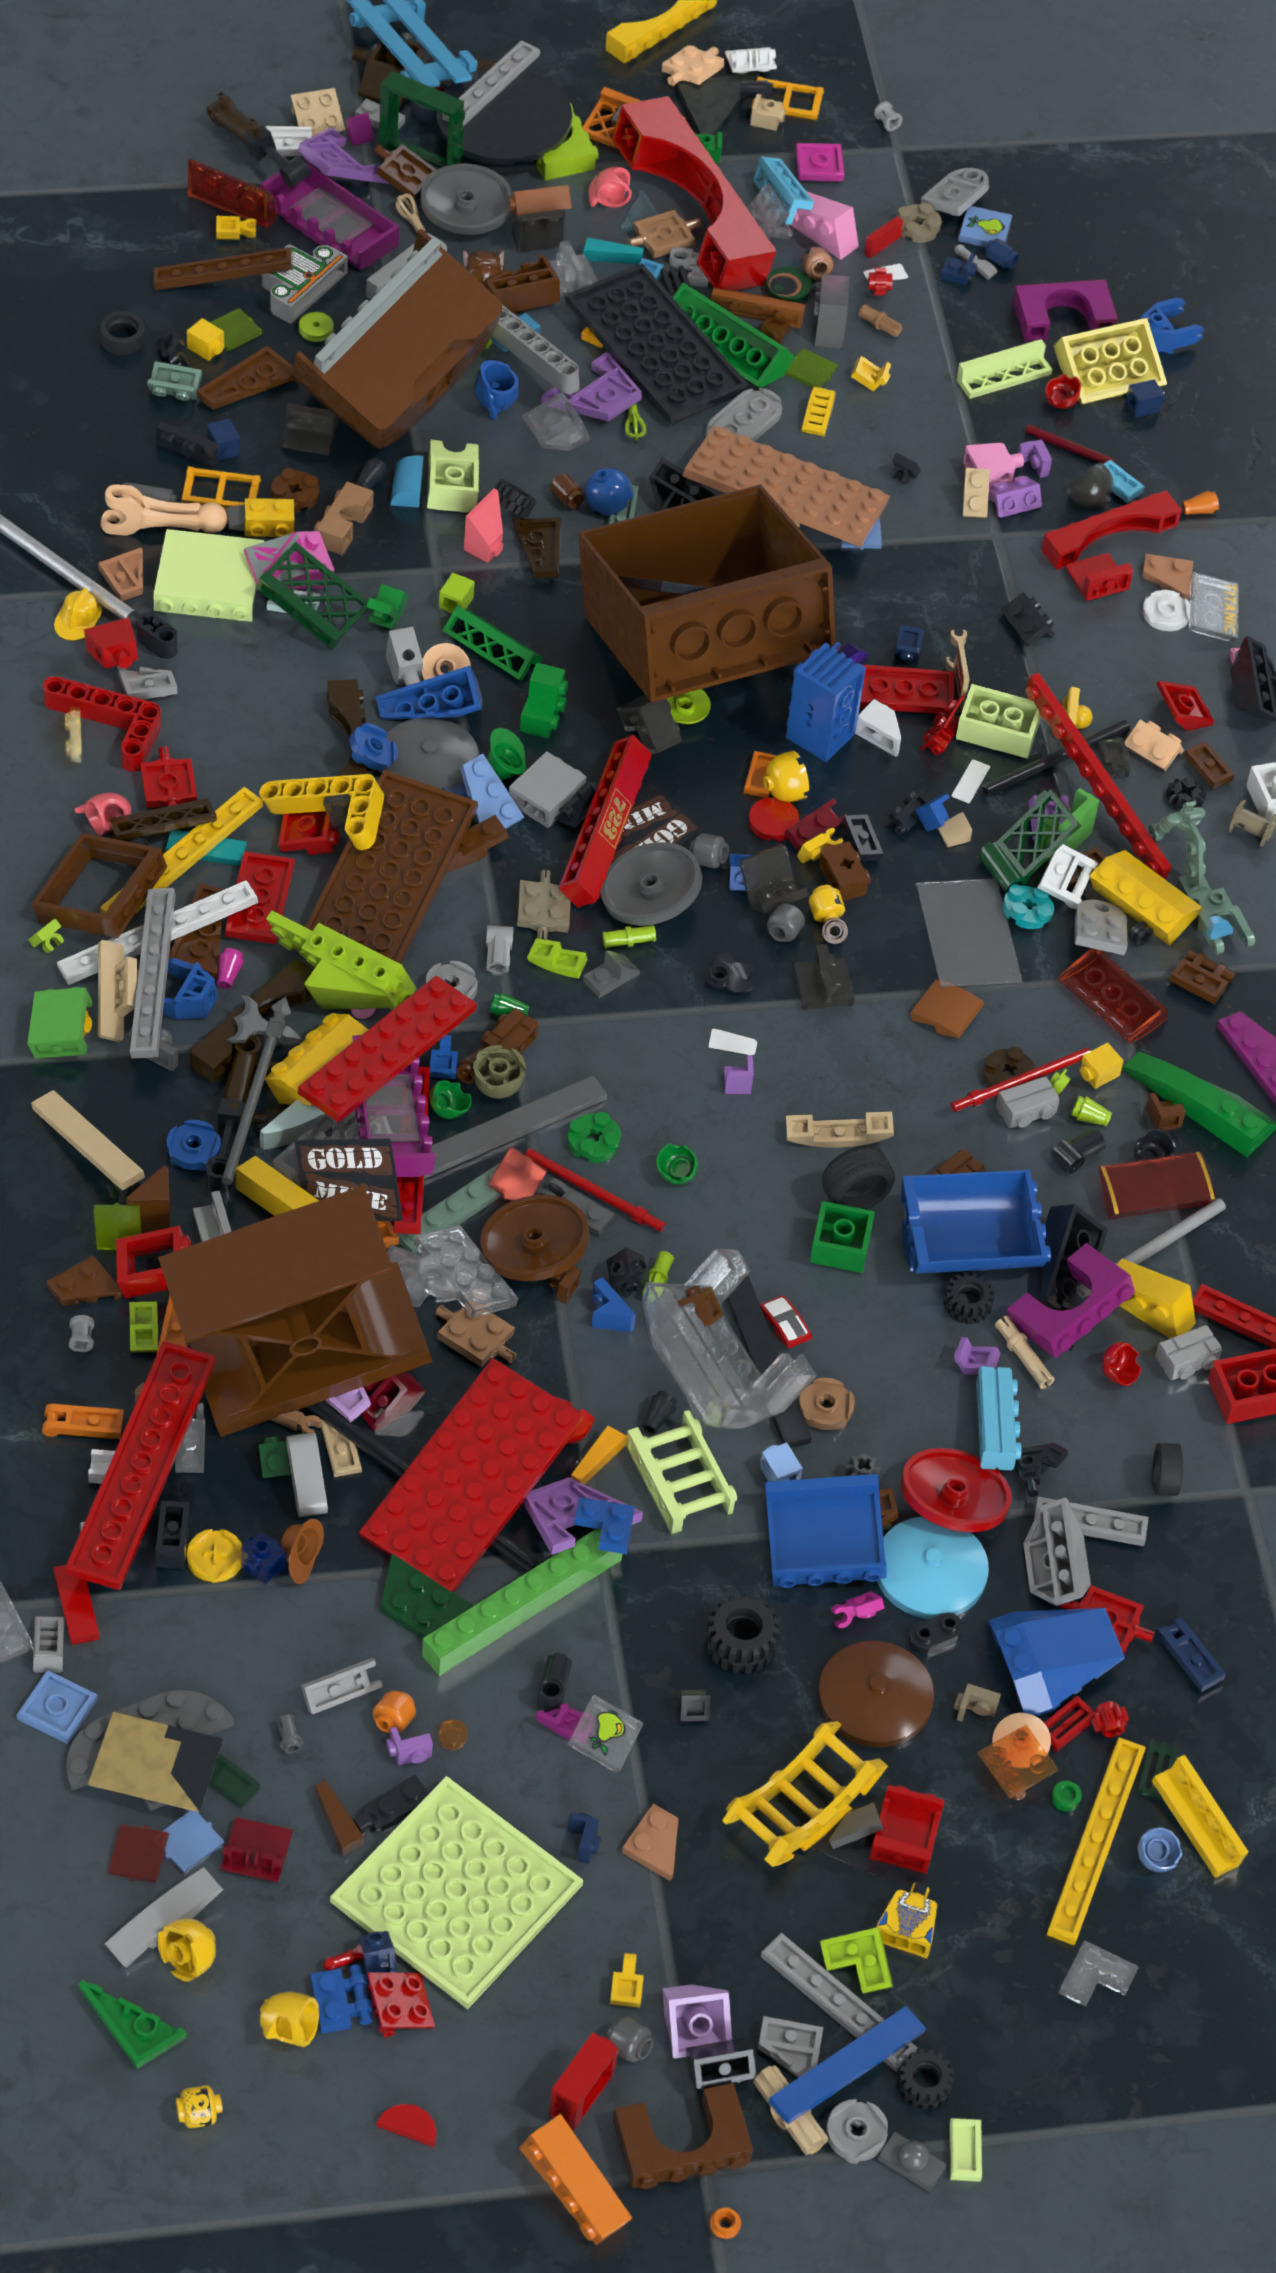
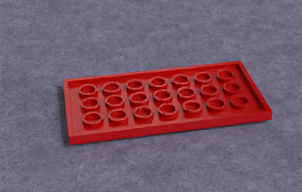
M492 1358L360 1530V1536L390 1556L392 1554L396 1555L449 1591L455 1592L582 1424L584 1416Z

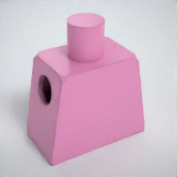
M1002 443L966 446L963 464L966 468L990 469L989 487H992L996 482H1012L1015 468L1023 467L1024 459L1021 453L1010 455Z

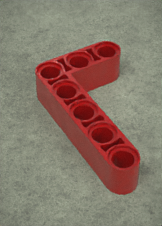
M56 676L48 677L43 682V702L47 708L128 730L121 744V764L125 770L130 772L140 770V763L146 762L161 731V708L158 704Z

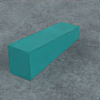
M587 237L583 250V261L639 265L643 258L644 248Z

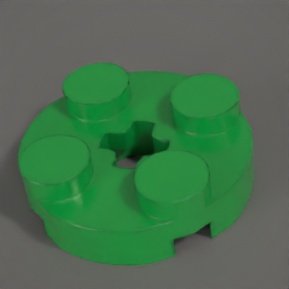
M606 1112L585 1114L570 1122L567 1142L570 1151L576 1157L580 1158L582 1156L588 1158V1162L600 1163L611 1159L616 1154V1150L620 1147L621 1131L616 1122L610 1119L609 1114ZM590 1135L599 1136V1141H595L593 1138L588 1139Z

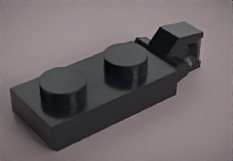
M413 1775L368 1803L362 1809V1814L354 1819V1823L362 1835L373 1828L376 1831L382 1829L384 1832L405 1819L430 1793L417 1776Z

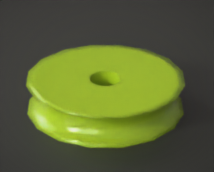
M310 312L300 318L299 333L309 341H324L333 333L334 323L331 317L325 313Z

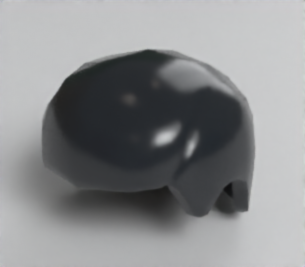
M1150 1129L1138 1138L1134 1147V1158H1136V1162L1140 1167L1150 1172L1161 1171L1172 1162L1176 1144L1171 1135L1164 1130Z

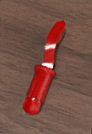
M360 1944L352 1951L349 1949L345 1953L326 1958L323 1962V1968L329 1971L348 1964H354L355 1960L364 1962Z

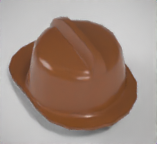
M309 1519L304 1524L291 1525L284 1532L281 1539L280 1555L285 1562L289 1563L290 1576L296 1584H303L307 1581L323 1543V1526L317 1519Z

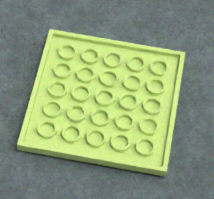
M446 1776L330 1896V1902L369 1933L388 1931L395 1953L466 2009H469L583 1886V1879Z

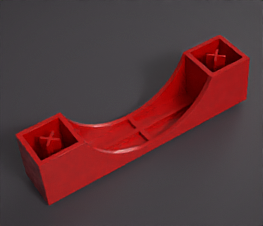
M669 96L621 105L612 141L631 169L651 173L675 183L693 196L707 214L711 226L707 228L696 263L712 287L727 291H737L765 285L776 249L766 237L764 231L759 227L753 215L743 204L741 198L736 194L730 182L722 174L720 168L715 164L709 152L706 151L699 138L692 131L688 122L678 111L677 106L674 105Z

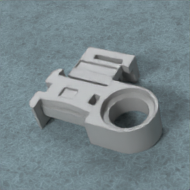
M673 248L670 251L669 264L676 269H679V266H684L685 270H691L692 273H688L690 285L708 287V279L696 263L699 253H695L693 249Z

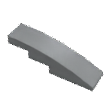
M203 1867L154 1901L110 1938L105 1945L121 1964L127 1968L148 1947L154 1949L158 1945L157 1936L159 1932L164 1930V1926L181 1918L193 1919L224 1889Z

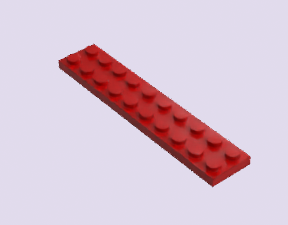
M166 1341L162 1342L65 1567L66 1575L121 1590L216 1364L215 1355Z

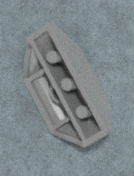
M1065 1497L1040 1506L1037 1512L1038 1516L1023 1543L1030 1593L1056 1606L1083 1597L1091 1585L1084 1535L1071 1505Z

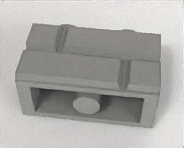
M1042 1077L998 1092L996 1108L1000 1115L1003 1116V1120L1008 1128L1016 1126L1025 1127L1033 1120L1051 1118L1057 1113L1060 1100L1048 1078Z
M1204 1325L1159 1343L1155 1356L1160 1366L1164 1368V1372L1169 1380L1179 1377L1187 1379L1195 1371L1202 1368L1210 1370L1213 1361L1220 1359L1222 1347L1217 1339L1213 1337L1209 1327Z

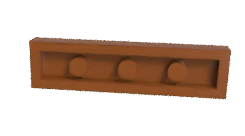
M713 288L711 301L735 316L765 321L773 316L792 322V327L801 328L807 305Z

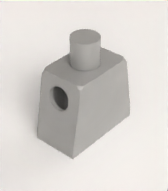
M413 627L389 631L386 660L398 686H409L421 681L423 660Z

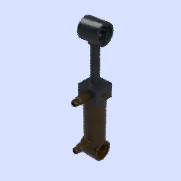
M223 92L218 93V100L206 107V111L213 123L218 127L222 125L247 146L249 154L259 161L268 155L281 166L279 173L288 187L294 188L311 176L308 165L301 157L298 156L292 161H288L276 151L271 132L263 125L259 126L255 119H249Z
M256 1035L249 1037L246 1043H235L224 1098H221L218 1111V1129L224 1130L218 1156L211 1158L206 1164V1185L212 1192L220 1191V1193H225L233 1185V1181L230 1185L224 1184L222 1177L230 1155L234 1133L238 1130L261 1057V1041ZM270 1061L268 1071H271L277 1062ZM254 1112L251 1123L266 1124L268 1122L267 1115Z

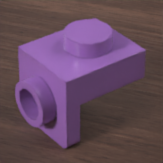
M961 1337L959 1346L954 1352V1360L959 1365L963 1375H978V1370L981 1366L994 1367L996 1369L1000 1357L997 1347H972L967 1337Z
M397 1727L390 1728V1739H386L387 1750L390 1757L395 1756L398 1766L408 1763H422L432 1757L433 1742L429 1733L401 1740Z

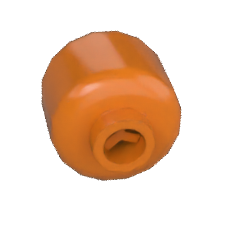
M401 1691L387 1692L373 1708V1718L377 1727L389 1734L390 1728L397 1727L398 1733L403 1732L416 1716L413 1699L407 1693Z

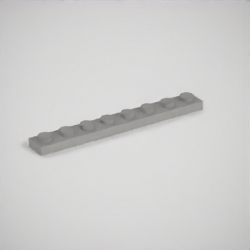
M174 888L148 889L130 1045L131 1058L158 1057L176 896Z

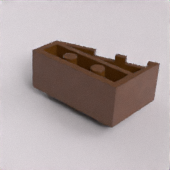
M544 254L538 256V260L531 264L528 262L522 263L521 268L511 272L507 270L486 280V288L511 312L526 311L531 308L549 306L560 302V278Z

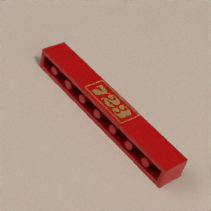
M634 735L614 742L558 887L577 908L593 904L599 898L603 882L607 878L609 866L614 859L617 845L621 841L622 832L628 822L631 808L635 804L634 800L642 785L641 782L644 774L648 769L652 754Z

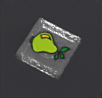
M593 1694L567 1745L618 1773L644 1723Z

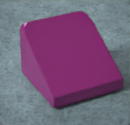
M368 112L347 118L346 136L353 145L373 140V131Z

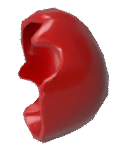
M1062 374L1058 378L1051 379L1046 384L1045 397L1055 408H1071L1080 398L1082 384L1077 376L1070 378Z
M1127 1342L1112 1344L1105 1350L1102 1357L1104 1375L1113 1383L1121 1386H1130L1136 1382L1142 1370L1136 1362V1357L1140 1354Z

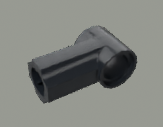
M1090 1129L1072 1141L1068 1139L1060 1141L1052 1149L1051 1156L1068 1174H1073L1084 1165L1087 1159L1103 1151L1106 1147V1142L1103 1134L1098 1129Z
M556 1652L555 1654L548 1655L543 1677L539 1683L537 1697L538 1709L540 1711L544 1710V1713L558 1709L563 1704V1697L572 1666V1660L566 1654Z

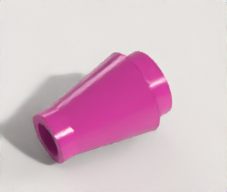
M226 948L219 954L218 979L216 983L219 987L223 989L232 988V984L244 964L243 954L240 951Z

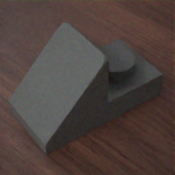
M606 951L604 964L585 974L583 982L598 998H601L640 975V970L624 954Z

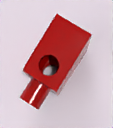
M129 618L84 629L86 650L103 668L108 669L119 665L120 668L126 669L131 666L133 661L138 659L136 639Z

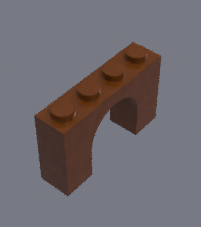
M734 2083L704 2089L702 2105L711 2136L702 2147L690 2152L670 2150L658 2141L654 2135L645 2102L615 2108L613 2123L631 2188L649 2189L660 2182L669 2180L671 2182H680L688 2176L696 2174L708 2176L714 2174L719 2169L728 2167L730 2169H740L746 2166L747 2163H751L753 2147Z

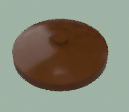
M532 1195L511 1201L495 1211L482 1229L480 1242L485 1261L496 1273L518 1281H538L557 1276L574 1266L587 1250L590 1232L586 1216L576 1204L558 1196Z
M864 1641L841 1649L828 1661L821 1674L818 1698L821 1711L827 1722L838 1721L841 1724L837 1731L841 1736L863 1746L881 1748L904 1743L923 1729L932 1711L934 1687L925 1666L906 1649L883 1641Z

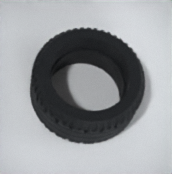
M858 1146L836 1156L825 1168L821 1182L831 1203L868 1209L878 1204L889 1194L895 1183V1172L881 1149L873 1146Z

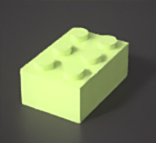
M971 684L959 719L956 739L1028 758L1041 715L1037 706L1029 699Z

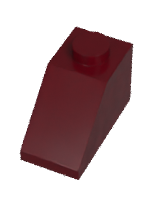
M403 1372L384 1379L369 1398L371 1405L360 1415L374 1431H378L410 1412L425 1394V1390L410 1373Z

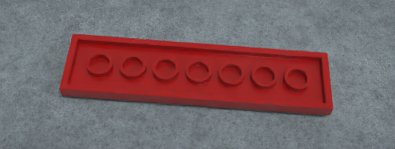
M436 975L299 1085L297 1094L339 1123L475 1012L477 1003Z

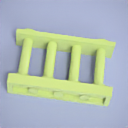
M689 1410L684 1411L682 1427L649 1438L642 1436L638 1427L628 1430L626 1447L671 1535L682 1531L683 1519L688 1514L722 1503L727 1515L733 1513L734 1504L737 1501L735 1489L732 1485L727 1484L702 1436V1428L698 1419H693ZM684 1437L688 1438L693 1449L661 1460L658 1458L654 1459L651 1453L652 1448ZM699 1459L705 1470L673 1482L666 1481L662 1475L663 1470ZM708 1481L711 1482L716 1491L715 1494L683 1505L677 1503L674 1498V1493Z

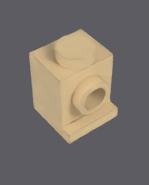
M757 94L752 107L750 125L777 131L779 122L783 123L786 109H782L783 103L763 99L761 94Z

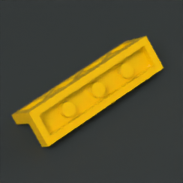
M1183 1755L1177 1758L1172 1768L1154 1776L1152 1782L1213 1876L1217 1878L1239 1867L1248 1854V1850L1187 1757Z

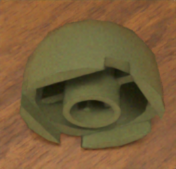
M503 1045L484 1048L476 1055V1060L473 1063V1079L476 1087L484 1095L495 1099H503L515 1094L525 1079L526 1063L523 1056L513 1048H511V1051L502 1049Z

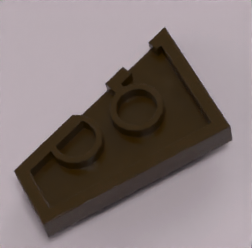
M561 517L513 519L514 528L534 578L559 577Z

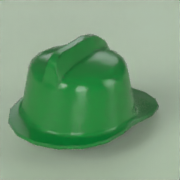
M504 728L494 729L490 735V752L487 756V761L502 782L504 779H511L516 774H523L526 771L525 751L522 742L513 732Z

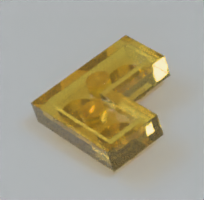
M70 707V713H65V730H70L71 739L66 740V756H71V762H81L80 707Z

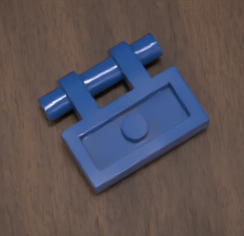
M353 1965L349 1968L351 1974L349 1979H342L341 1969L311 1973L313 1995L319 2005L318 2021L321 2034L351 2029L350 2017L359 2016L361 2025H367L372 2022L371 2012L373 2007L371 2000L367 1997L366 1987H368L366 1975L362 1972L361 1965ZM354 1992L356 2002L347 2004L345 1993Z

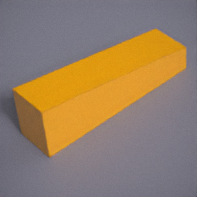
M607 1425L571 1474V1478L585 1485L626 1446L627 1436Z

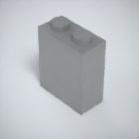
M545 752L509 786V794L520 811L549 828L556 821L555 817L560 814L561 807L567 804L574 796L579 795V792L586 784L587 776L563 762L559 757Z

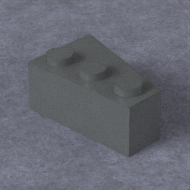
M822 274L821 282H816L814 316H817L815 346L843 349L850 277Z

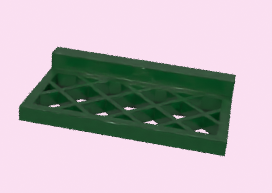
M296 541L267 572L265 571L259 577L256 586L259 591L331 650L338 645L341 638L368 610L366 607L368 601ZM296 551L303 557L304 564L291 565L290 556ZM318 569L322 573L323 580H310L309 570ZM277 570H287L288 581H279L273 574ZM291 570H305L306 580L292 581ZM324 585L325 596H311L310 586ZM328 585L340 587L342 596H329ZM293 586H306L307 597H298L294 593ZM325 601L326 612H316L313 609L312 602ZM329 601H343L344 612H331ZM347 601H357L363 607L359 611L348 612ZM331 617L345 618V626L341 631L332 625Z

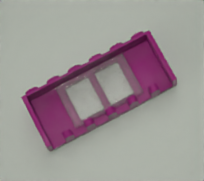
M308 163L306 164L311 171V176L294 188L286 185L279 172L261 183L260 201L273 210L272 199L268 192L270 191L275 201L276 212L283 216L285 221L321 246L327 245L348 256V262L359 270L369 267L399 246L400 227L395 222L380 214L379 211L364 203L360 198L348 192L344 187H341Z
M353 1035L351 1044L361 1035ZM419 1057L355 1109V1121L360 1123L361 1126L358 1130V1139H391L396 1177L433 1175L436 1155L431 1153L432 1136L427 1135L429 1116H424L426 1096L421 1095L423 1078L422 1075H418Z

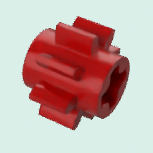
M876 267L875 272H869L868 290H874L873 295L885 296L886 291L892 290L893 274L887 273V268Z
M1113 1701L1104 1702L1096 1707V1713H1093L1094 1718L1091 1720L1095 1732L1101 1731L1102 1735L1111 1738L1125 1731L1124 1726H1127L1126 1721L1129 1720L1125 1707L1119 1708L1118 1704Z

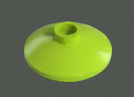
M701 689L661 700L663 713L670 720L681 724H693L703 720L708 715L711 705L708 695Z

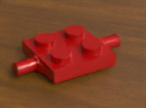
M163 746L158 749L160 759L153 762L140 763L146 808L168 807L197 800L191 758H170L169 748L164 746L163 752Z
M1090 1585L1087 1595L1080 1603L1070 1601L1060 1605V1608L1063 1609L1105 1608L1123 1654H1125L1129 1643L1134 1637L1151 1643L1155 1634L1154 1631L1139 1626V1618L1144 1605Z

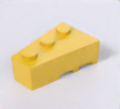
M1125 1259L1119 1261L1117 1266L1131 1275L1135 1293L1127 1301L1120 1304V1307L1169 1339L1191 1330L1196 1321L1190 1285Z

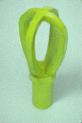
M635 403L628 408L629 414L625 424V433L629 437H634L635 441H638V437L646 434V426L638 414L637 404ZM630 422L633 423L634 434L629 431ZM637 422H639L641 425V433H638Z

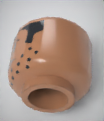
M810 248L805 251L801 259L803 270L812 280L820 281L822 274L832 273L833 260L823 248Z

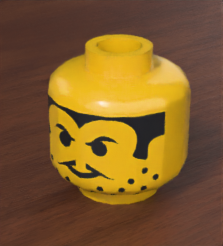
M822 885L813 890V894L810 895L808 902L816 921L825 923L831 918H840L844 914L845 906L838 889L830 885Z
M209 2085L184 2089L180 2097L176 2098L179 2123L184 2122L185 2126L190 2129L213 2125L217 2120V2113H222L220 2094L214 2095Z

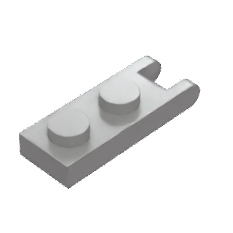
M367 1659L301 1685L309 1713L313 1715L381 1688L383 1686L381 1680L370 1682L366 1671L376 1666L375 1659Z

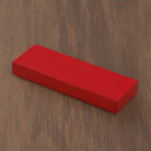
M66 1565L53 1567L71 1645L100 1640L87 1581L66 1575Z

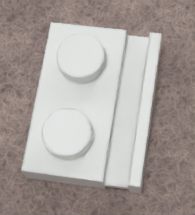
M266 126L272 134L276 151L282 156H303L297 150L301 142L312 137V127Z

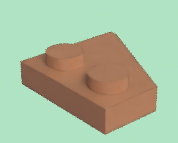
M1146 554L1142 578L1151 583L1158 584L1164 590L1173 589L1182 594L1181 598L1188 600L1193 561Z

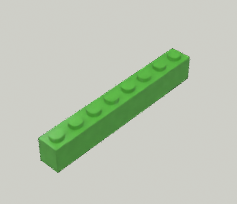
M602 1529L592 1531L576 1541L574 1547L557 1553L424 1637L422 1646L423 1658L438 1676L442 1675L620 1562L622 1554L598 1550Z

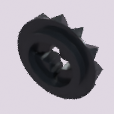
M1186 777L1183 780L1176 778L1173 783L1168 784L1166 799L1176 809L1181 810L1183 804L1190 801L1196 802L1194 808L1201 807L1205 802L1206 793L1204 792L1203 785H1197L1196 780L1191 782Z

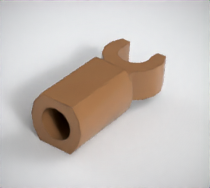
M298 1410L281 1414L277 1418L271 1419V1421L294 1431L299 1430L302 1433L315 1432L309 1429V1426L321 1427V1419L315 1415L304 1416V1413Z

